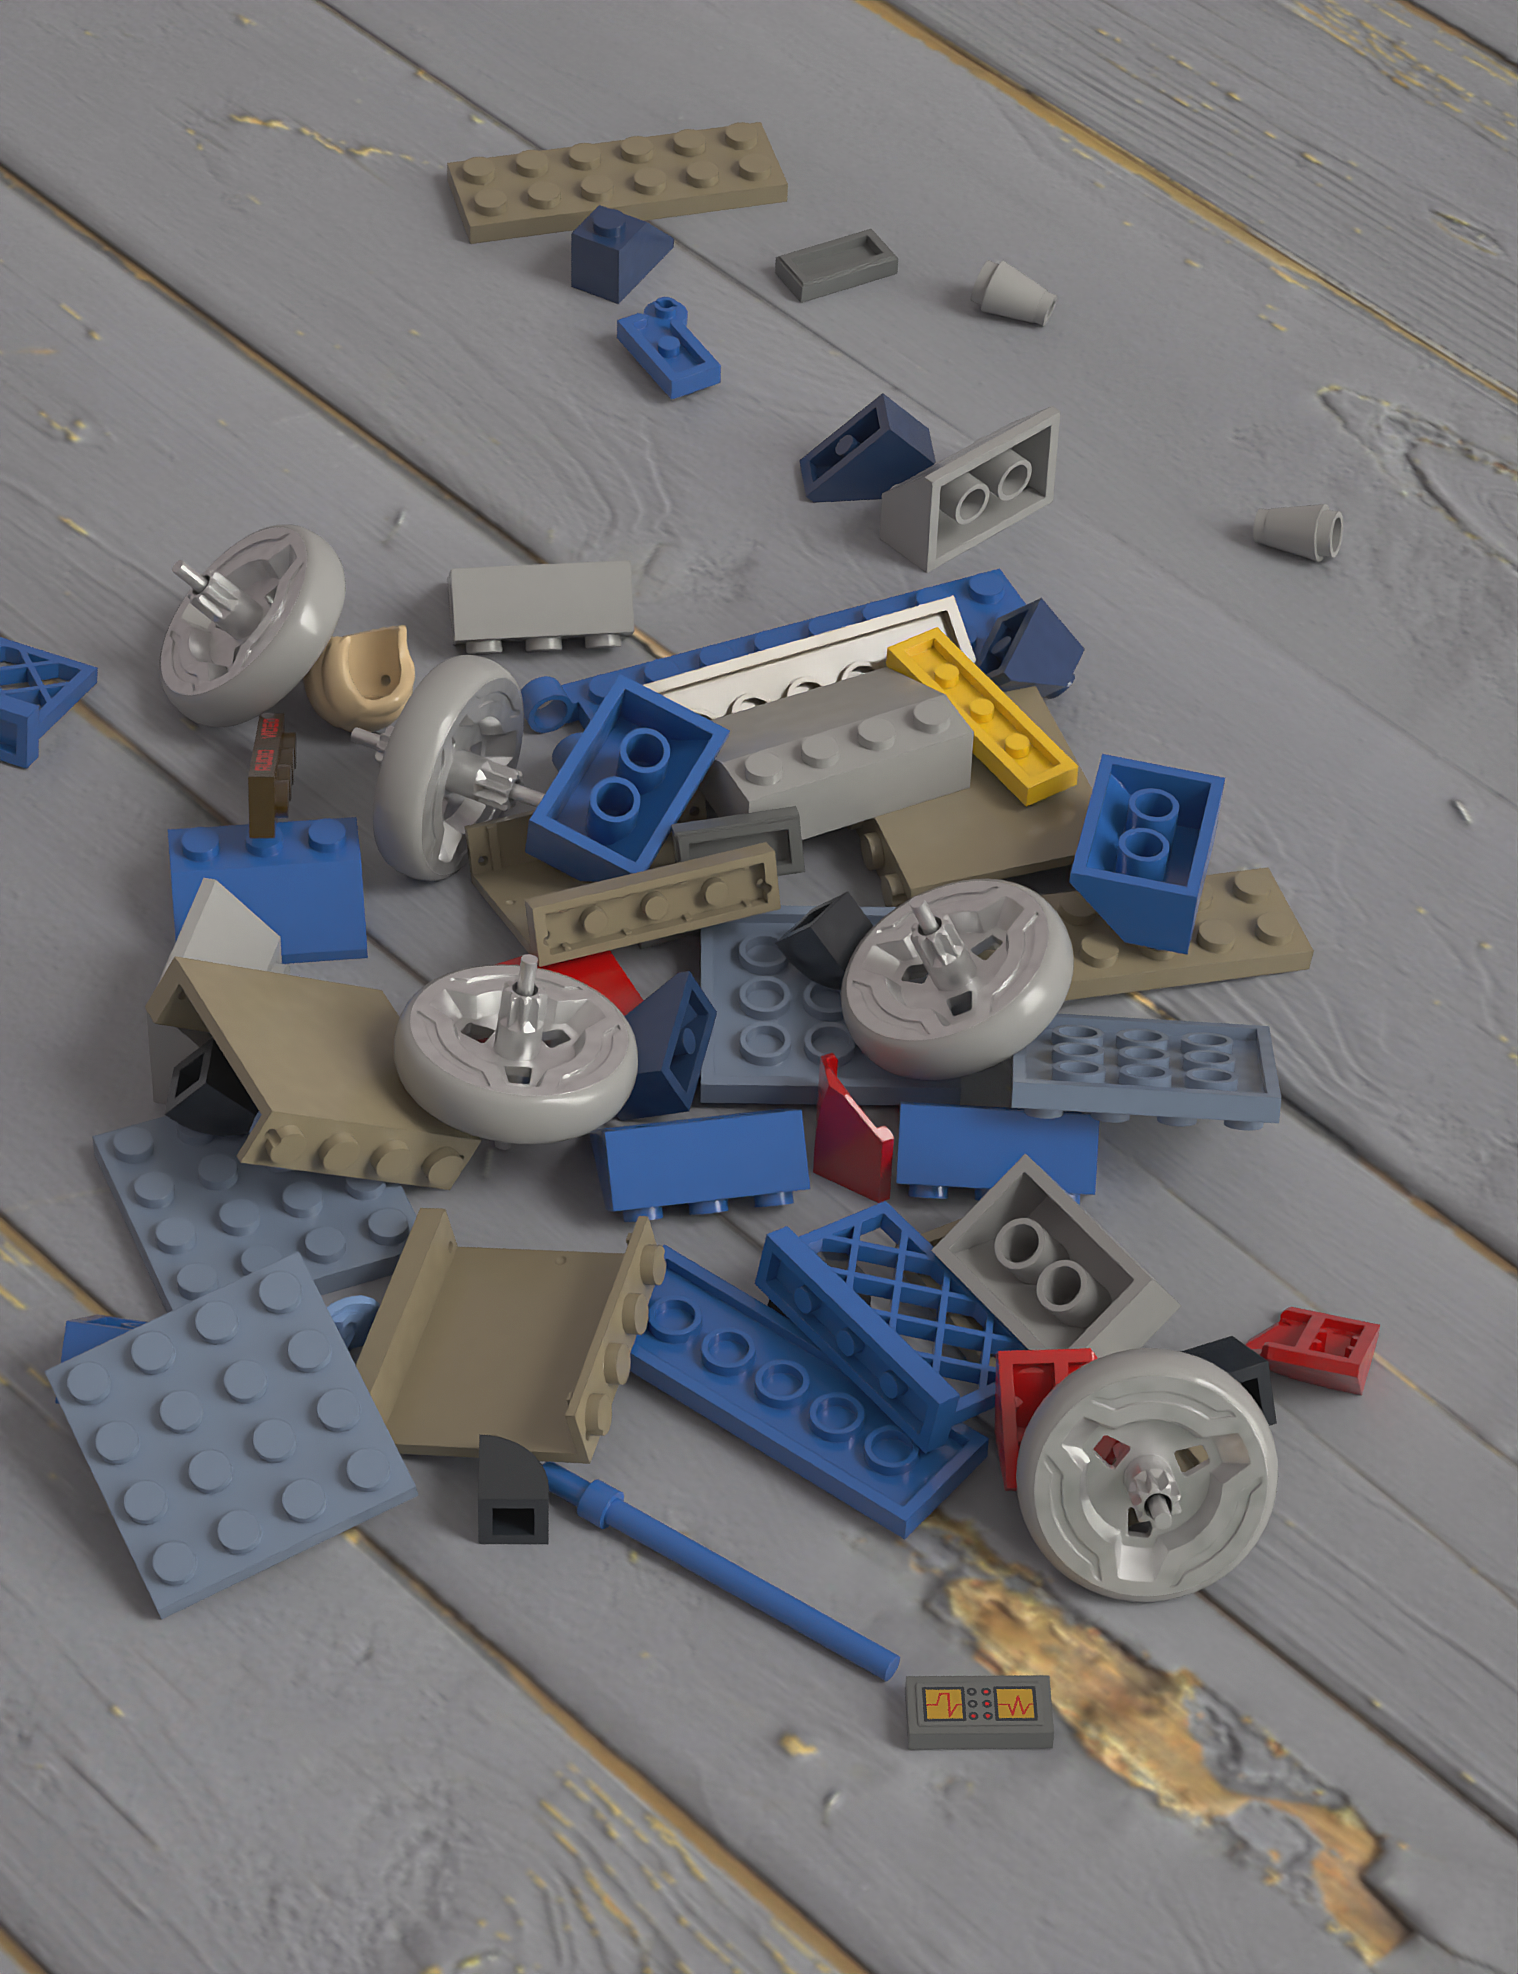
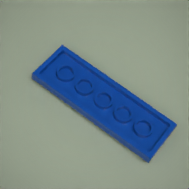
M663 1245L666 1272L662 1284L654 1286L650 1297L646 1330L642 1335L636 1336L630 1352V1371L904 1540L988 1457L989 1438L962 1422L951 1427L946 1445L925 1454L790 1319L667 1245Z

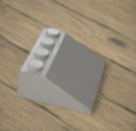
M884 667L711 720L730 730V733L698 786L719 817L796 806L800 816L802 840L970 788L974 731L944 693L888 667Z

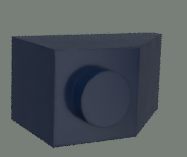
M599 205L571 233V287L619 304L673 249L674 238L646 221L623 214L619 210Z
M882 393L806 454L799 462L805 495L813 503L882 499V493L931 467L936 463L929 428Z
M1040 598L997 618L974 664L1003 692L1036 686L1042 697L1046 696L1048 699H1053L1064 693L1074 682V671L1085 649L1046 602Z
M690 971L677 973L624 1016L635 1035L638 1050V1071L633 1090L625 1105L617 1113L621 1121L690 1111L717 1016V1011Z

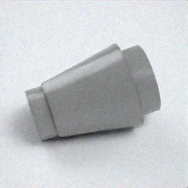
M987 260L974 284L971 301L981 305L982 312L1031 323L1035 322L1045 326L1055 307L1057 295L1048 292L1046 288L1027 277L1006 261L1002 260L997 264Z
M1327 504L1271 509L1260 508L1254 520L1253 537L1255 543L1266 544L1267 546L1320 562L1323 557L1335 558L1337 556L1343 535V517L1340 511L1330 510Z

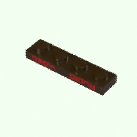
M262 713L259 715L248 774L249 838H275L278 818H289V801L292 799L294 769L297 767L296 732H285L284 713Z

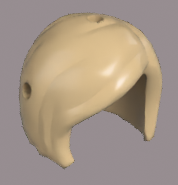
M406 626L382 627L342 637L331 636L317 661L303 677L307 697L313 709L321 718L334 727L342 728L349 732H352L356 727L374 732L388 727L399 718L405 704L413 693L415 666L408 650Z

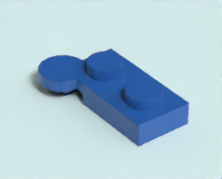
M661 297L648 304L644 309V314L637 313L617 320V339L671 400L721 383V365L686 327L688 321L686 307L673 298Z

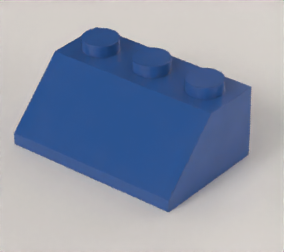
M619 674L529 819L525 852L579 881L599 882L648 870L671 833V824H676L729 737L730 730Z
M1102 754L1069 882L1125 943L1146 946L1155 950L1188 954L1216 835L1225 784L1224 777Z
M357 817L277 822L275 838H249V824L168 829L175 941H177L203 878L217 880L281 937L282 964L368 958Z
M900 1101L896 1183L909 1184V1196L920 1198L948 1199L949 1186L975 1188L974 1200L980 1201L1024 1154H1027L1080 1205L1081 1194L1095 1195L1100 1121L1093 1119L1090 1116L1091 1112L1064 1111L1062 1117L1044 1119L1026 1115L1024 1108Z
M780 1108L601 1128L590 1132L591 1145L605 1209L613 1212L623 1210L624 1222H637L639 1216H648L649 1220L663 1218L662 1206L688 1203L689 1215L729 1211L728 1198L745 1196L754 1197V1207L794 1203L793 1191L810 1189L802 1110Z

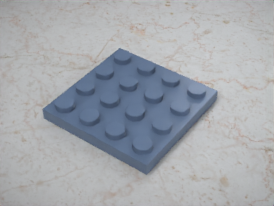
M781 905V909L701 928V989L717 1011V1016L700 1072V1103L817 1104L820 1056L832 1052L838 1059L837 1077L858 1105H900V1101L960 1105L961 1077L940 1081L910 1079L890 1073L872 1062L859 1049L847 1029L842 1013L841 990L827 988L812 981L797 970L780 951L775 943L816 906ZM896 907L860 908L872 925L875 926ZM928 973L922 978L911 979L908 982L925 983Z
M1057 1013L1052 1022L1034 1041L1012 1056L1011 1108H1024L1026 1115L1044 1119L1062 1117L1064 1111L1091 1112L1090 1116L1093 1119L1111 1123L1130 1120V1115L1157 1116L1158 1122L1169 1126H1192L1197 1123V1119L1224 1120L1223 1124L1226 1127L1236 1130H1259L1263 1128L1264 1123H1279L1281 1093L1269 1026Z
M163 1116L92 1136L94 1156L167 1313L299 1251L320 1295L393 1275L417 1217L399 1183L240 1163L237 1154L250 1135V1132L232 1136L204 1134L188 1129L169 1117Z
M299 1251L44 1371L161 1619L419 1496L416 1485Z

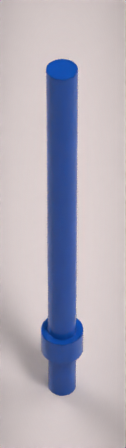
M545 1462L542 1465L547 1474L549 1492L576 1506L579 1517L601 1529L611 1526L884 1681L890 1680L896 1672L900 1663L899 1655L624 1502L623 1492L600 1479H596L591 1483L555 1462Z

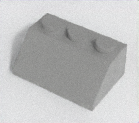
M1051 406L1013 421L882 493L880 539L928 573L1052 503L1061 411Z
M631 560L453 568L447 577L453 645L466 644V654L502 653V642L526 641L527 652L562 650L561 639L585 638L586 649L621 647L622 636H631L635 632Z
M203 878L160 980L175 956L290 975V966L282 964L281 937L217 880ZM147 1012L153 1102L167 1104L174 1067L213 1036L210 1032L155 1024Z
M1024 1154L931 1250L1028 1350L1091 1348L1097 1358L1115 1352L1140 1349L1181 1307L1119 1243L1027 1154Z

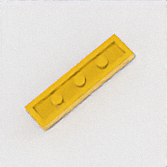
M938 627L887 648L886 666L944 693L974 731L972 753L1026 807L1077 785L1079 766Z

